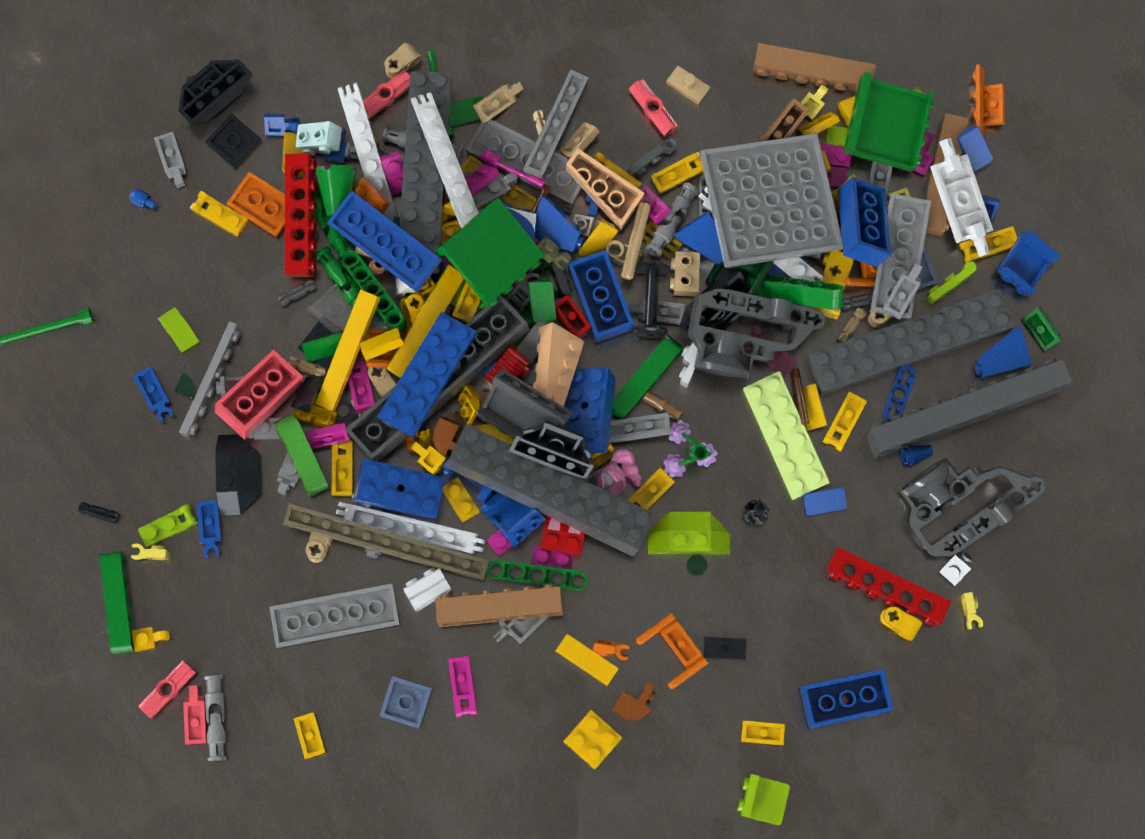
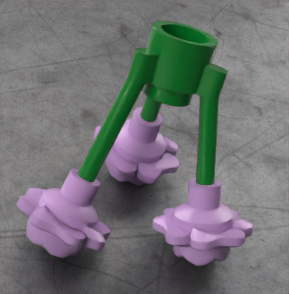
M680 419L677 423H671L669 440L675 441L676 444H680L681 441H689L692 443V446L689 450L690 457L688 459H680L679 454L668 455L667 459L663 462L665 473H669L671 478L675 476L681 477L683 475L682 472L686 471L685 464L693 463L696 460L698 466L704 464L705 467H708L711 463L716 462L714 456L717 455V451L713 449V445H706L705 442L699 444L698 440L689 436L691 430L688 429V423H684Z

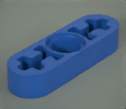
M910 365L901 367L896 374L883 410V416L887 421H891V418H893L888 410L893 408L894 402L898 404L895 412L898 415L903 414L916 378V371ZM909 371V375L912 377L906 380L905 385L897 384V382L901 383L903 381L904 375L901 372ZM895 389H903L905 397L903 399L896 398L894 395Z

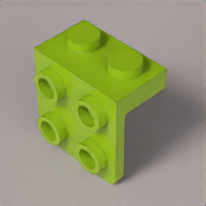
M749 774V778L745 777L742 790H746L744 799L740 798L737 811H741L740 816L774 825H781L790 786L786 783Z

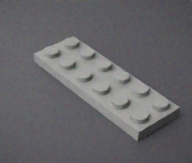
M490 119L485 123L481 122L466 149V153L480 159L478 157L480 153H486L488 149H491L493 155L500 156V162L526 173L523 169L536 142ZM554 152L542 180L551 187L549 194L562 200L564 203L573 205L582 187L566 171V164L569 159ZM498 167V169H500V170H502V171H504V172H506V173H508V174L512 173V172H509V171H507V170H505V169H503V168H501V167ZM516 175L519 180H521V181H523V182H525V183H527V184H529V185H531V186H533V187H535V188H537V189H541V190H542V188H540V187H538V186H536V185H534V184H531V183L527 182L526 179H524V178H522V177Z
M891 193L887 211L891 256L877 268L870 312L890 315L882 309L901 275L904 274L905 270L910 273L915 263L921 264L931 201ZM915 294L901 318L911 319Z
M393 584L269 607L276 648L400 625Z

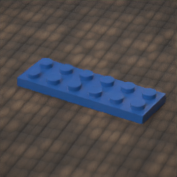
M353 191L348 194L327 222V224L415 292L420 290L442 261L441 258Z
M441 312L378 414V419L414 438L477 335V331Z

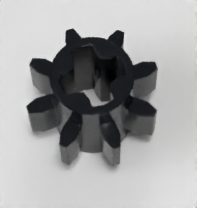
M751 500L744 507L746 513L743 514V517L751 525H761L767 520L768 515L766 512L770 509L761 500Z

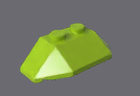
M668 512L648 532V554H730V533L711 512Z

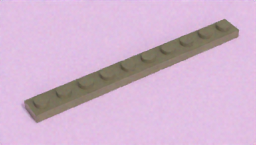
M293 504L288 505L283 525L434 568H440L441 570L484 581L489 563L487 559Z

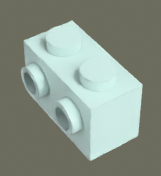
M330 121L299 124L295 148L312 156L315 153L330 154L331 151H339L342 127Z

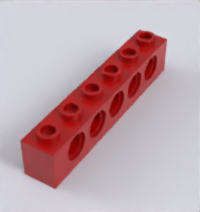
M309 153L285 154V275L290 278L314 277V271L317 269V263L314 259V251L317 249L316 239H314V231L317 229V222L314 219V211L317 209V202L314 199V191L317 190L314 171H316L317 162ZM305 171L304 178L298 180L299 173ZM305 191L304 198L298 200L299 193ZM301 211H304V212H305L304 218L301 219V220H298V215H299V213H300ZM301 231H304V238L298 240V234ZM301 251H304V258L302 260H298V254Z
M839 547L835 549L825 571L829 573L828 577L831 579L848 582V587L854 590H859L860 588L867 592V596L876 600L879 597L885 600V604L890 607L898 606L909 615L923 618V622L932 627L942 624L952 602ZM851 565L855 571L854 575H847L844 567ZM865 574L873 577L872 584L869 585L864 582L863 576ZM883 583L891 585L892 592L890 594L882 590ZM902 592L910 594L911 601L909 603L901 599ZM921 601H926L930 605L928 612H924L920 608Z

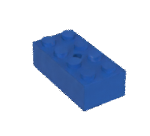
M851 177L838 189L843 256L877 267L891 256L885 188Z
M604 250L568 263V271L585 317L589 321L588 324L591 325L590 330L595 343L632 331L634 323L607 251ZM603 296L605 299L600 300L597 297Z
M609 368L575 369L566 398L565 408L573 414L565 428L584 435L590 453H607L616 381Z
M364 459L361 461L353 502L433 520L437 518L445 477ZM398 485L403 488V492L397 491Z
M884 669L799 688L808 729L894 711ZM842 696L848 697L849 701L847 704L842 702Z

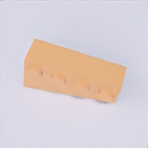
M578 148L566 164V171L621 231L637 209L639 203L643 200L645 193Z
M552 322L539 327L540 343L537 344L539 355L538 363L535 364L537 378L533 388L564 407L584 341Z

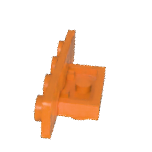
M976 64V71L973 72V79L976 83V90L973 91V98L976 102L973 117L986 142V126L1005 124V86L1003 84L985 86V69L981 64Z

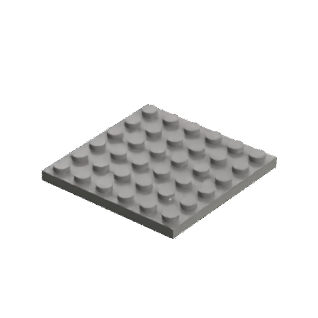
M817 134L700 151V159L725 268L843 249L840 228Z

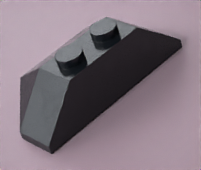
M239 59L211 61L182 85L178 107L179 113L191 126L210 120L241 94L253 74Z
M736 271L713 281L701 294L714 289H727L748 294L751 286L741 272ZM717 295L713 296L716 302L724 301V299L718 298ZM694 300L685 308L679 325L687 336ZM702 307L699 325L725 331L741 315L736 312H723ZM706 333L704 340H712V336Z
M546 420L518 432L508 450L586 481L594 466V461L584 435Z
M239 434L218 435L215 465L220 516H240L260 493L259 452Z

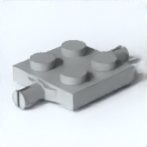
M520 586L516 591L523 590V587ZM549 617L500 621L501 629L492 637L499 643L508 634L521 645Z

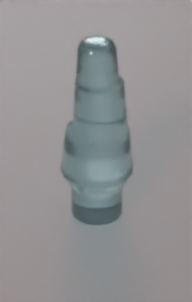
M373 316L371 323L375 328L388 330L389 327L382 318Z

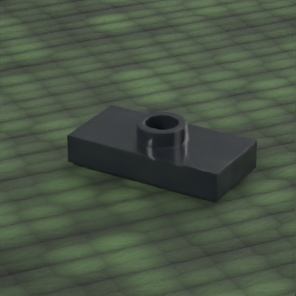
M704 637V658L746 660V639Z

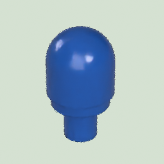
M134 189L129 195L130 201L139 207L145 208L148 206L154 209L157 205V202L151 199V195L141 189Z

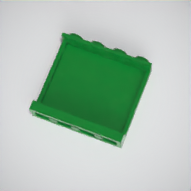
M864 72L859 78L843 153L911 172L916 167H919L922 160L920 150L924 147L926 141L924 132L929 126L930 118L928 114L934 105V99H932L933 91L926 95L871 79L872 74Z
M499 198L488 204L435 250L439 257L445 255L482 300L481 309L487 305L489 307L495 305L500 300L498 296L502 293L505 295L514 288L512 284L515 281L518 283L527 276L525 272L538 267L541 264L539 260L544 256L543 252Z

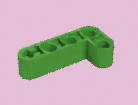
M290 414L273 422L274 428L283 441L309 497L328 489V484L297 418Z

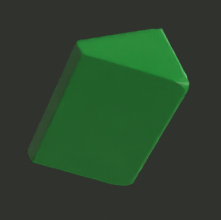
M484 96L451 103V127L481 121L473 105L482 100Z
M541 279L528 282L532 322L556 321L552 281Z
M1041 306L1021 319L1044 352L1064 340Z
M336 333L302 343L307 361L313 362L335 355L342 334Z

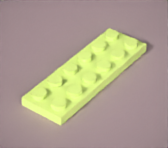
M781 371L744 387V393L792 500L830 484L831 482L805 425L801 424L799 411Z

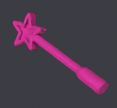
M488 149L486 153H480L478 156L486 165L494 168L501 167L540 188H543L545 185L544 180L500 162V156L493 155L491 149Z

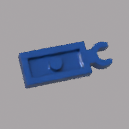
M150 366L133 375L152 412L158 410V419L162 423L165 422L162 417L165 412L174 417L173 411L166 407L171 402L153 368Z
M218 501L197 502L200 543H206L203 554L206 558H209V550L215 549V555L218 557L220 556V549L216 546V542H222Z

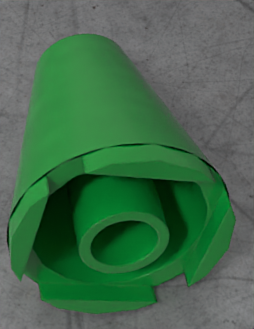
M330 165L325 170L324 166L316 167V176L327 217H332L353 190L356 167Z

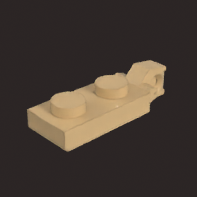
M520 82L509 86L507 83L474 104L473 107L481 121L485 123L516 102L515 94L524 88Z

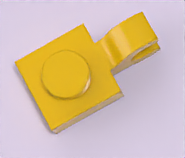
M415 441L411 446V449L421 456L417 462L433 475L447 461V458L431 445L426 449L422 444Z
M150 627L131 631L135 652L155 649L156 642L170 640L169 631L166 630L154 633V628Z

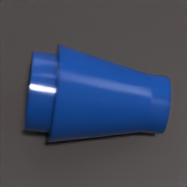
M930 444L905 446L904 449H901V458L905 465L909 464L912 466L933 456V449Z

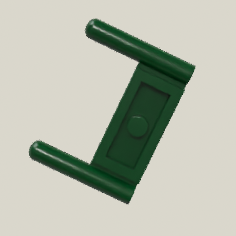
M774 261L728 268L757 275L749 291V294L756 296ZM723 262L714 264L706 279L707 284L710 285L715 281L724 265Z

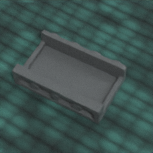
M502 369L492 381L493 386L476 415L484 422L493 425L500 432L514 439L518 432L544 420L565 428L573 413Z

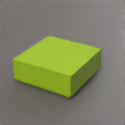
M839 126L827 128L825 144L844 147L848 128Z

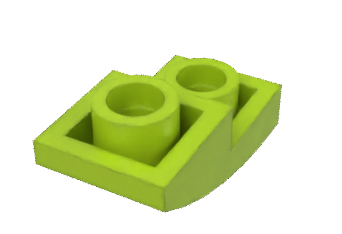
M176 307L158 318L180 352L183 353L199 342Z

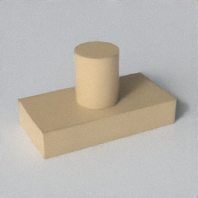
M680 66L675 68L666 81V84L698 105L710 90L708 85Z

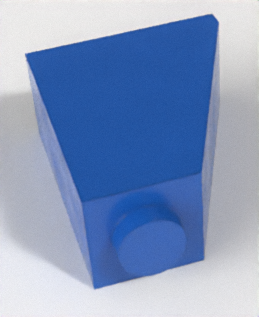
M542 197L536 212L535 238L542 240L546 236L557 246L570 252H576L578 249H581L585 240L583 238L584 232L550 197Z
M709 210L675 232L674 236L676 239L717 264L723 262L714 217Z
M1021 326L1016 327L978 358L975 364V371L977 376L981 377V381L1026 370L1032 366Z

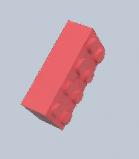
M272 350L215 403V413L245 440L301 387L303 376L275 350Z

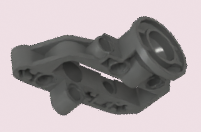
M714 289L700 294L694 299L688 329V336L697 348L694 368L729 377L750 379L753 360L761 362L773 361L775 351L795 349L814 329H819L824 325L825 316L818 310L791 304L787 300L769 299L733 290ZM717 295L718 298L724 299V301L716 302L713 296ZM756 304L759 309L755 311V308L748 307V305ZM702 307L723 312H736L741 316L759 319V321L792 327L790 340L787 344L701 326L699 322ZM793 310L798 314L796 321L791 319V312ZM813 317L816 323L811 320H805V318ZM706 333L712 336L710 344H707L704 340ZM745 342H749L751 345L749 353L745 352L743 348Z
M943 458L914 477L899 492L911 507L910 527L932 556H952L968 547L996 526H1001L1010 521L1016 515V512L1031 503L1044 491L1045 483L1038 475L1026 476L1002 466L982 471L979 465L976 464L958 473L948 458ZM1000 474L1005 475L1012 484L1011 488L1002 494L1000 493L992 501L986 503L984 507L934 542L930 543L920 530L941 515L947 507L952 504L955 505L975 491V488L985 480H990ZM1031 481H1040V483H1038L1039 488L1036 490L1035 488H1031L1030 490H1028L1030 495L1027 496L1026 492L1022 489V487L1025 486L1026 489H1029L1032 486ZM957 482L964 484V490L960 493L953 491V485ZM1015 492L1023 494V499L1020 502L1012 500V495ZM926 506L930 509V514L926 517L920 516L919 509ZM980 517L984 519L988 517L986 520L987 525L980 524L977 526V529L974 527V525L976 526L980 523ZM955 537L958 541L952 544L953 548L951 550L948 547L944 548L946 541L951 543L956 540Z

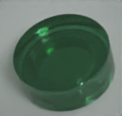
M701 555L691 556L686 565L688 572L694 576L704 574L707 569L706 559Z

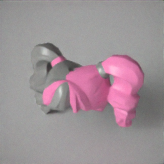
M618 449L612 454L611 461L601 472L588 476L586 479L587 482L618 497L626 487L625 477H628L630 483H633V486L636 488H640L643 485L639 468L634 463V455L627 449Z

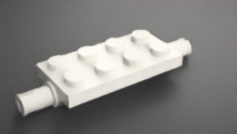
M952 138L940 141L939 144L945 157L944 162L933 165L930 168L955 241L959 243L971 239L974 241L978 257L989 254L991 252L985 235L987 232L993 231L968 155L959 156V154H956Z

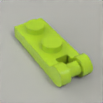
M972 261L967 262L960 273L957 275L952 273L944 280L946 283L941 287L937 284L929 290L930 295L926 299L928 303L933 305L969 279L976 271V264Z
M191 504L183 505L179 509L139 528L138 532L146 548H150L198 524L197 517L192 513ZM184 515L186 521L181 523L179 517Z

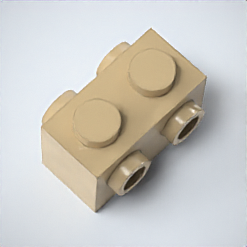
M676 251L675 258H671V270H674V277H670V289H674L673 296L696 297L699 293L700 253Z

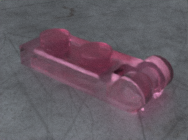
M754 326L751 329L749 336L773 341L759 327ZM745 342L744 345L751 349L750 343ZM775 351L773 361H764L776 372L781 371L783 378L798 363L786 351Z

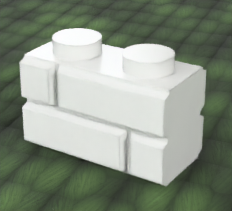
M431 568L424 573L425 577L420 580L414 578L405 584L407 587L403 590L416 612L435 602V599H440L442 595L453 592L440 568L437 570Z

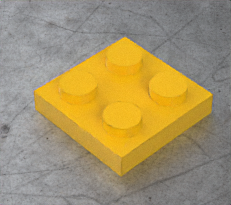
M590 710L563 742L595 770L622 737Z

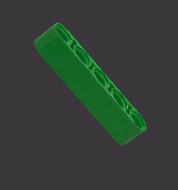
M355 251L344 253L342 263L360 290L370 294L372 291L378 290L376 294H373L380 297L375 310L389 330L398 328L400 334L403 333L407 328V323L402 312L361 257ZM356 261L355 264L349 265L351 262ZM362 276H367L365 279L360 280ZM384 305H389L386 309H381ZM395 320H400L397 324H392Z
M750 274L748 276V283L751 287L757 275ZM767 275L756 296L769 299H783L796 305L835 310L843 308L844 287L834 283Z
M669 334L613 399L612 416L617 420L628 417L644 398L647 391L654 386L683 351L684 347Z
M122 551L100 554L110 649L112 654L134 651L131 632L133 629Z
M493 560L487 566L488 576L495 581L544 587V585L556 584L552 581V577L554 574L560 573L563 575L564 580L562 583L556 584V587H560L562 590L582 591L588 584L586 574L578 570ZM498 565L502 568V572L495 576L491 574L490 570L493 566ZM514 568H520L523 574L519 578H513L511 571ZM534 571H541L543 573V578L540 581L532 579L531 575ZM581 576L584 579V584L582 586H575L572 582L573 578Z

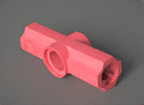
M405 70L401 71L387 83L380 84L374 93L363 100L369 119L384 107L391 106L396 98L409 89L410 75ZM384 92L390 93V96L387 98L381 97Z
M643 79L638 80L629 88L630 93L644 110L646 117L651 119L664 137L670 135L678 128L676 122L664 108L661 99L655 96ZM656 105L659 109L651 111L648 107Z
M183 660L164 680L157 684V687L138 707L152 719L171 699L177 696L178 691L196 672ZM166 684L172 686V691L169 695H164L163 687Z

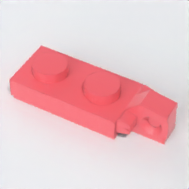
M198 685L189 686V697H185V702H183L185 745L207 743L205 698L200 696Z

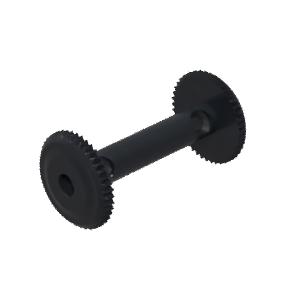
M641 262L635 267V270L647 275L645 325L635 326L632 331L635 335L644 338L664 337L668 334V329L656 325L658 275L669 274L671 268L662 262Z

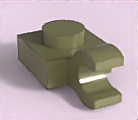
M546 236L537 245L544 254L542 258L548 263L553 261L560 269H563L572 258L568 253L559 252L561 248Z

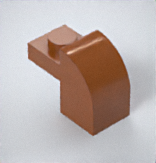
M444 416L439 418L434 429L433 442L438 452L447 456L450 450L453 451L457 443L455 439L462 425Z
M647 683L638 700L622 692L612 711L627 720L644 718L651 711V708L646 706L645 703L648 702L650 704L656 692L653 689L655 686Z

